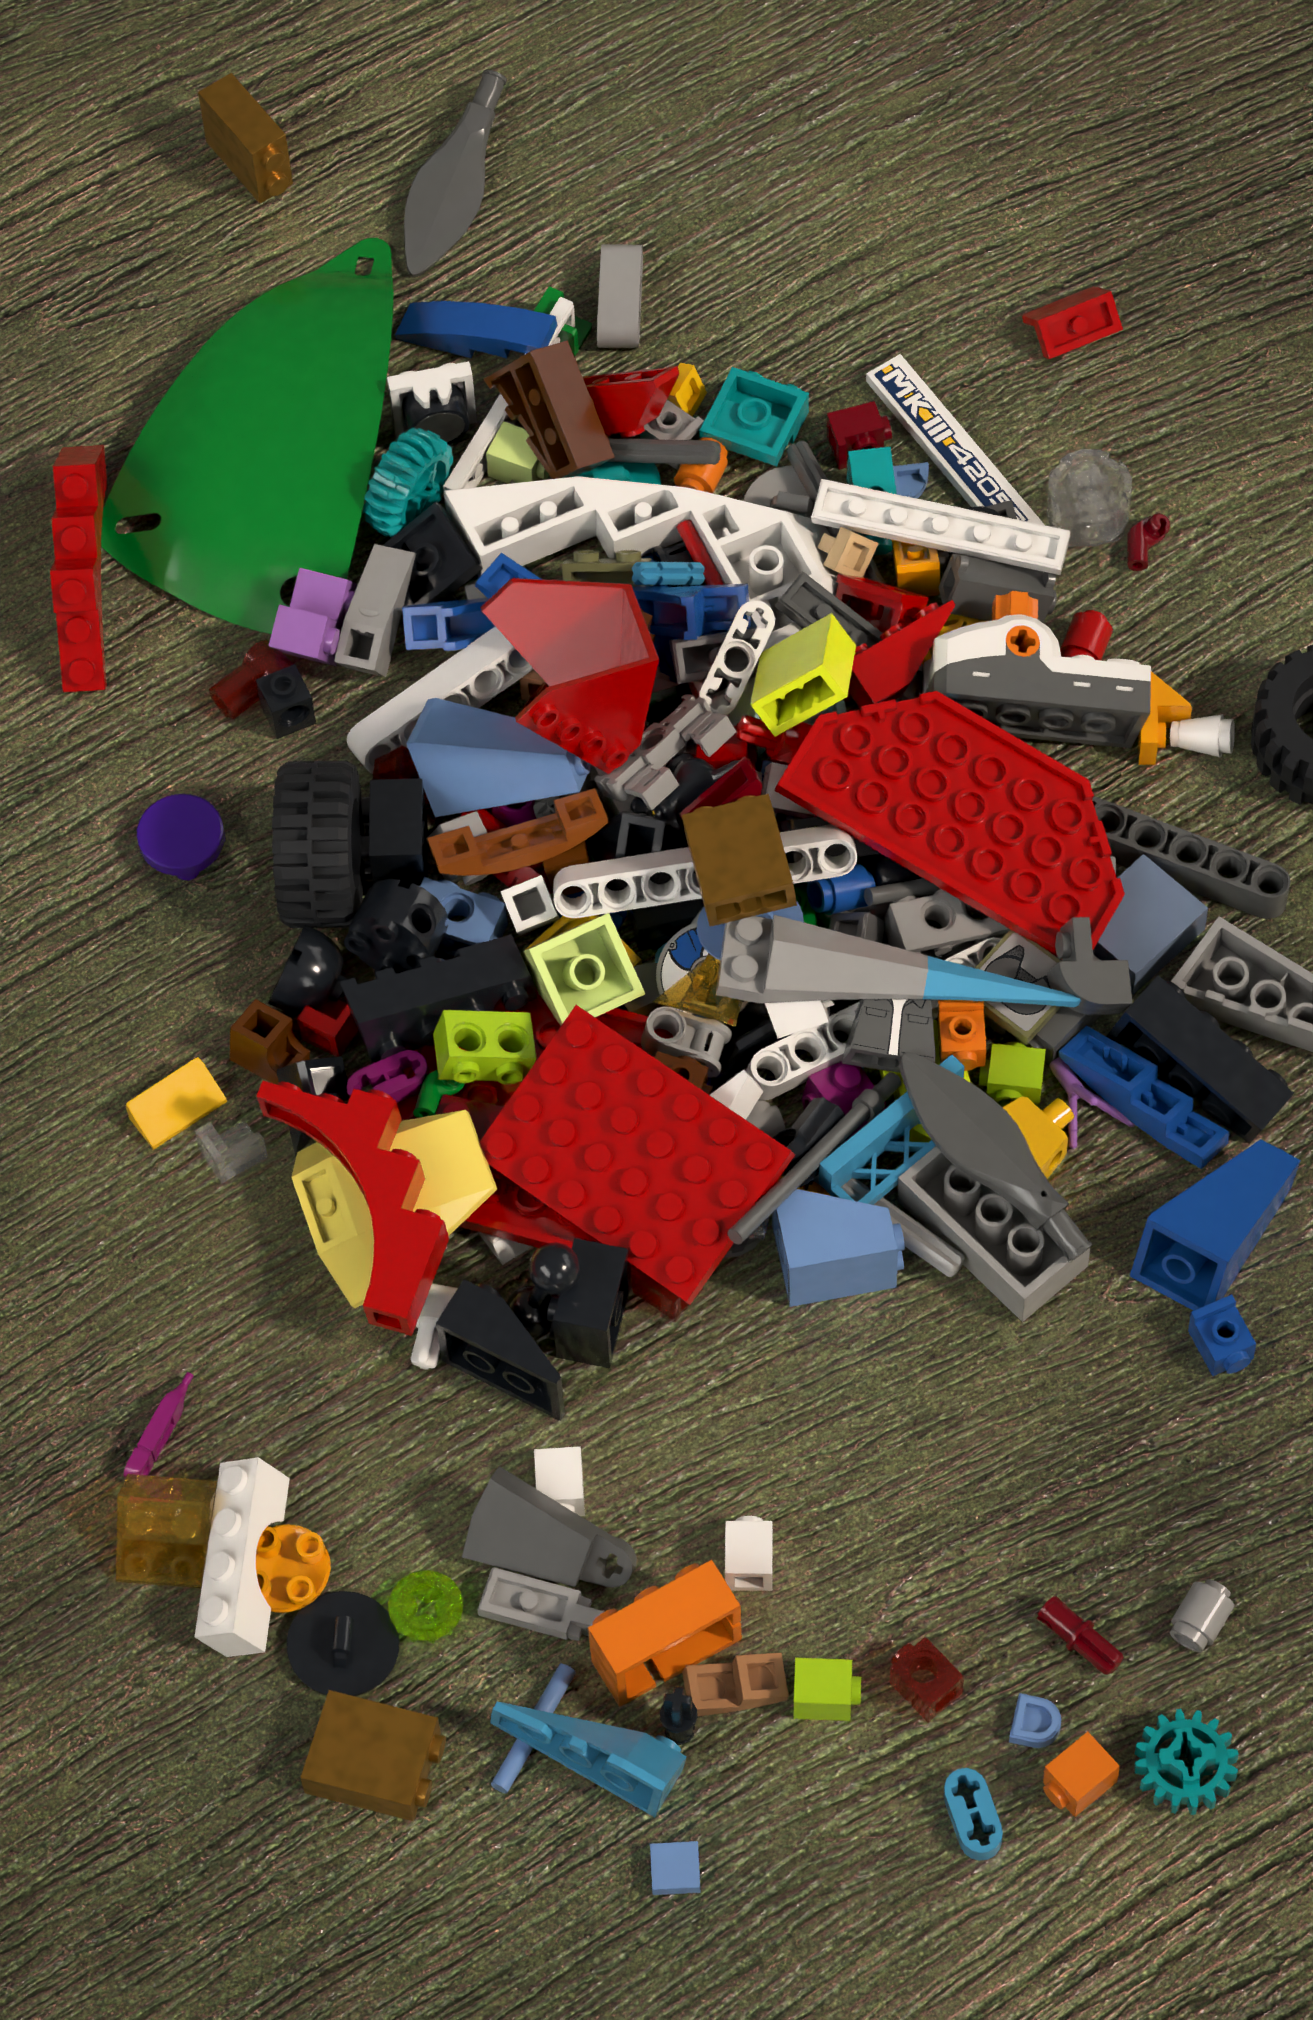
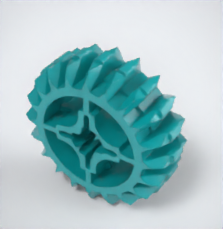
M411 428L406 433L400 434L397 442L393 441L390 443L387 453L382 454V460L374 468L373 478L368 481L370 487L365 494L366 503L363 506L365 521L376 529L378 533L388 538L393 537L434 502L442 501L443 486L452 473L450 468L453 464L452 447L447 445L446 441L440 439L439 435L429 430Z

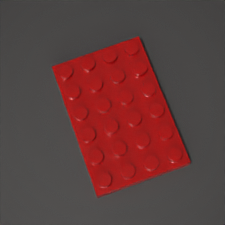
M577 1005L572 1009L479 1142L488 1165L600 1243L627 1248V1261L689 1305L694 1301L734 1242L728 1237V1230L775 1185L795 1156L790 1149Z

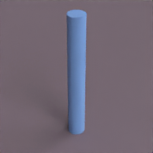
M560 1663L534 1709L554 1713L576 1674L575 1670L566 1664ZM516 1739L491 1783L492 1787L507 1794L533 1747Z

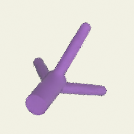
M1060 1057L1050 1063L1049 1069L1068 1094V1106L1074 1114V1119L1068 1123V1145L1071 1149L1077 1147V1100L1080 1098L1091 1105L1097 1106L1127 1126H1135L1107 1101L1086 1089L1073 1070Z

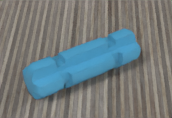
M636 562L632 566V581L636 585H701L705 580L703 575L705 567L700 562Z

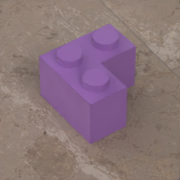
M299 568L290 607L283 605L278 607L269 647L288 655L336 666L337 663L334 662L343 621L356 591L357 584L347 579Z

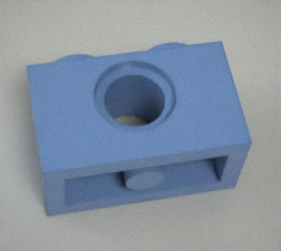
M426 877L423 878L420 887L434 895L446 909L448 915L445 926L448 925V928L437 951L454 956L457 949L503 936L508 925L506 904L504 902H501L497 897L489 893L482 892L476 894L460 889L458 885L448 880L441 879L436 881ZM454 916L467 917L466 919L458 922L450 920Z

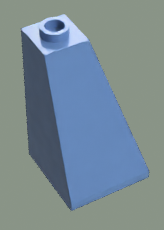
M439 698L427 700L406 743L418 775L423 780V788L435 817L579 793L587 774L591 770L590 763L517 723L515 717Z

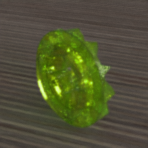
M430 1570L417 1571L402 1578L393 1588L388 1602L389 1617L397 1633L401 1632L409 1637L413 1643L420 1640L429 1641L433 1644L438 1638L445 1635L451 1636L455 1626L459 1621H462V1594L456 1583L448 1576ZM414 1596L419 1600L422 1599L427 1604L433 1600H438L434 1605L437 1619L433 1616L430 1617L426 1613L421 1614L419 1617H414L418 1612V1605Z

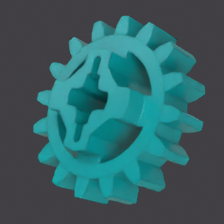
M1176 1709L1175 1720L1169 1722L1163 1714L1159 1715L1156 1723L1158 1730L1146 1726L1143 1729L1142 1735L1145 1742H1137L1135 1748V1755L1142 1759L1135 1761L1134 1774L1145 1775L1141 1780L1140 1789L1142 1792L1151 1789L1156 1791L1153 1799V1804L1156 1806L1165 1799L1171 1801L1170 1809L1171 1813L1174 1814L1179 1810L1180 1804L1187 1805L1191 1815H1196L1198 1803L1203 1802L1210 1810L1215 1808V1793L1226 1798L1230 1792V1785L1227 1781H1236L1238 1769L1232 1766V1764L1238 1760V1750L1226 1749L1231 1744L1232 1734L1227 1732L1218 1735L1219 1720L1214 1718L1206 1725L1201 1722L1202 1713L1199 1710H1196L1192 1720L1185 1719L1182 1709ZM1172 1737L1173 1742L1168 1748L1159 1749V1753H1155L1165 1740ZM1182 1748L1184 1749L1185 1757L1188 1758V1762L1193 1764L1191 1776H1189L1188 1767H1185L1183 1760L1179 1759ZM1217 1770L1211 1781L1200 1787L1201 1779L1206 1775H1213V1771ZM1165 1780L1170 1781V1782H1171L1172 1784H1174L1175 1786L1169 1784V1783L1166 1782Z

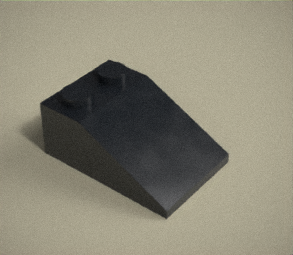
M463 1279L436 1322L442 1361L561 1421L565 1415L560 1374L506 1301L501 1298L497 1290L484 1283L475 1285Z

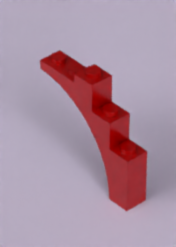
M104 445L62 447L53 464L56 509L51 521L55 561L50 569L53 611L56 613L62 690L63 692L105 690L107 683L101 594L102 516L107 489Z
M262 1081L256 1097L263 1116L283 1122L305 1133L325 1147L350 1173L364 1195L372 1217L374 1235L373 1267L370 1284L363 1303L368 1323L412 1336L448 1244L449 1236L445 1222L440 1216L426 1209H416L413 1212L425 1181L420 1160L412 1153L402 1149H392L391 1152L389 1151L402 1120L396 1100L380 1090L371 1089L365 1092L353 1088L349 1101L345 1104L343 1100L334 1095L322 1093L316 1096L303 1092L298 1086L281 1081L278 1084Z

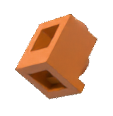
M938 1000L937 1027L940 1064L950 1055H953L964 1065V1071L985 1066L987 1049L984 1001Z

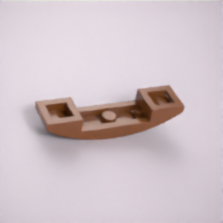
M593 788L553 800L556 812L554 814L473 837L470 826H465L428 837V845L439 873L463 876L502 873L534 865L577 846L608 823L607 815L596 789Z

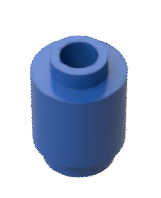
M856 864L854 869L843 876L808 881V901L815 912H824L827 915L866 907L868 905L864 899V890L875 887V881L869 871L861 864Z

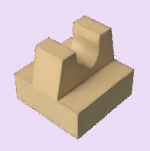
M840 527L836 538L824 533L817 548L828 553L823 564L824 566L843 575L863 577L878 543Z

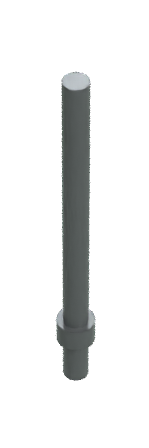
M889 1072L875 1087L865 1089L852 1102V1109L728 1230L727 1233L730 1240L735 1244H741L820 1166V1163L840 1147L865 1121L873 1120L884 1109V1102L901 1086L902 1082L899 1076Z

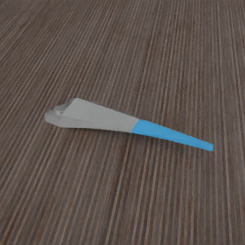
M774 915L773 919L752 916L725 923L716 995L755 1003L848 999H934L1076 1007L1081 1002L1080 998L1069 993Z

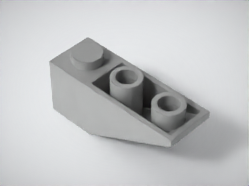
M374 544L343 621L334 659L335 663L346 669L382 677L387 676L416 553Z

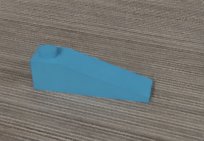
M498 1701L492 1709L491 1724L653 1817H656L680 1776L687 1756L680 1753L681 1748L675 1742L661 1735H657L654 1738L644 1732Z

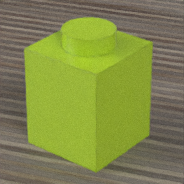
M795 1657L794 1719L851 1721V1705L861 1704V1676H852V1660Z

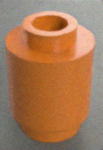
M702 437L699 440H711L720 444V461L715 465L681 464L674 477V482L678 487H687L713 494L728 465V451L721 442L713 438Z

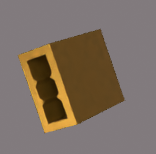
M230 73L200 90L198 96L206 142L253 197L261 204L272 196L282 194L289 186L293 185L286 134L238 79Z
M769 794L744 796L736 802L716 807L703 806L691 813L682 815L685 835L710 927L797 906L794 884Z
M329 1690L300 1777L304 1793L414 1821L418 1807L425 1808L430 1798L432 1780L427 1778L432 1762L440 1763L445 1748L446 1736L441 1735L438 1717Z

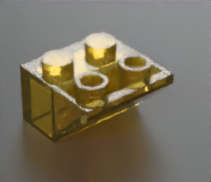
M128 1474L117 1495L116 1582L202 1588L217 1481Z

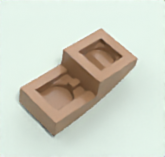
M782 1653L736 1655L732 1663L686 1665L682 1672L686 1696L692 1697V1702L697 1708V1716L758 1708L786 1701L789 1697Z

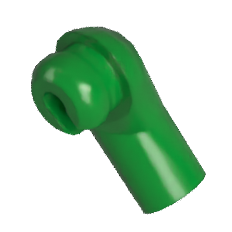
M438 1069L431 1072L422 1083L413 1111L414 1116L421 1118L436 1115L443 1094L452 1096L458 1093L465 1083L439 1079Z

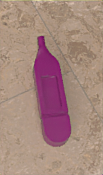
M187 1372L182 1382L161 1400L137 1443V1448L135 1447L125 1466L123 1474L125 1479L141 1485L148 1477L154 1466L153 1463L157 1461L182 1415L186 1392L194 1377L193 1374Z

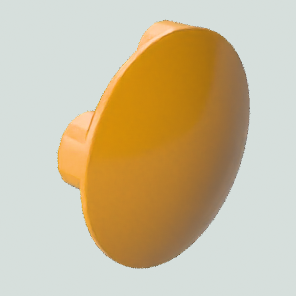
M290 1524L274 1527L267 1526L260 1536L256 1550V1573L261 1592L271 1607V1612L287 1613L306 1607L322 1593L329 1580L331 1571L329 1552L322 1538L305 1527Z

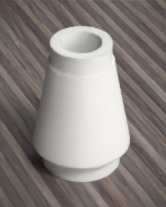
M1223 714L1172 721L1171 747H1179L1216 757H1221L1222 753L1231 754L1233 752L1235 738L1234 719H1224Z

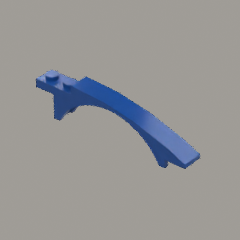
M748 584L632 587L639 607L645 613L653 616L650 633L682 640H697L705 631L729 630L740 607L749 602ZM467 599L402 607L406 650L443 648L444 651H453L466 648L495 627L481 610V606L489 599ZM744 614L743 619L748 621L747 629L751 627V618Z

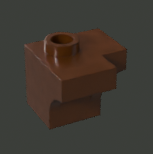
M257 999L250 1004L230 1027V1060L273 1084H278L279 1082L277 1069L296 1062L310 1060V1050L299 1042L302 1037L298 1022Z

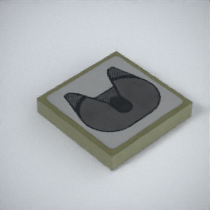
M1010 930L975 968L1051 989L1047 972L1060 960L1039 944ZM984 1001V1014L1027 1045L1062 1006Z

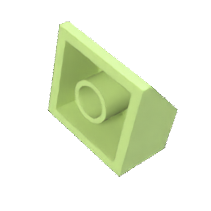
M609 913L596 917L520 952L539 995L560 1026L575 1005L592 1016L597 1017L645 995V991Z

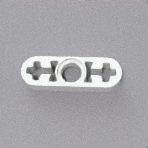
M749 601L740 607L698 693V697L704 698L710 707L712 699L706 696L707 691L715 693L723 679L714 677L716 671L728 680L740 682L738 688L732 683L727 687L724 699L729 701V705L721 704L717 710L710 707L712 712L729 716L735 709L774 628V613L770 606L762 601ZM755 611L762 614L760 621L766 624L765 629L758 627L749 641L758 643L757 649H754L751 644L744 640L732 638L734 632L742 638L748 627V621L743 619L744 614L751 616ZM732 648L743 650L748 657L747 668L740 672L729 670L724 663L725 653Z

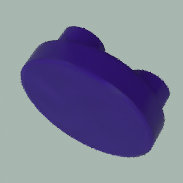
M174 794L157 800L145 810L138 823L137 840L141 855L155 870L176 876L181 880H192L199 875L200 871L207 868L217 859L225 842V832L221 816L210 802L191 794Z

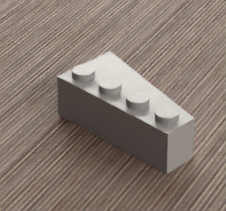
M1219 916L1171 982L1184 992L1185 999L1199 1011L1208 1012L1218 1021L1313 1052V973Z

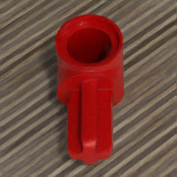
M745 715L736 724L735 730L739 740L765 748L767 755L771 757V762L789 765L813 725L801 722L775 737L761 719Z

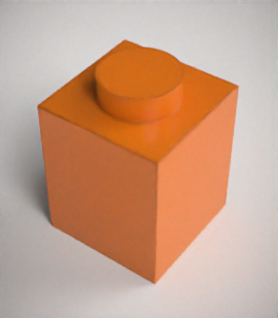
M1087 1731L1045 1766L1043 1777L1045 1786L1043 1790L1057 1808L1062 1810L1066 1807L1076 1817L1118 1782L1120 1765Z

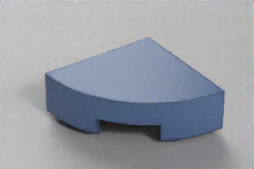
M929 463L893 466L897 495L918 499L928 483Z

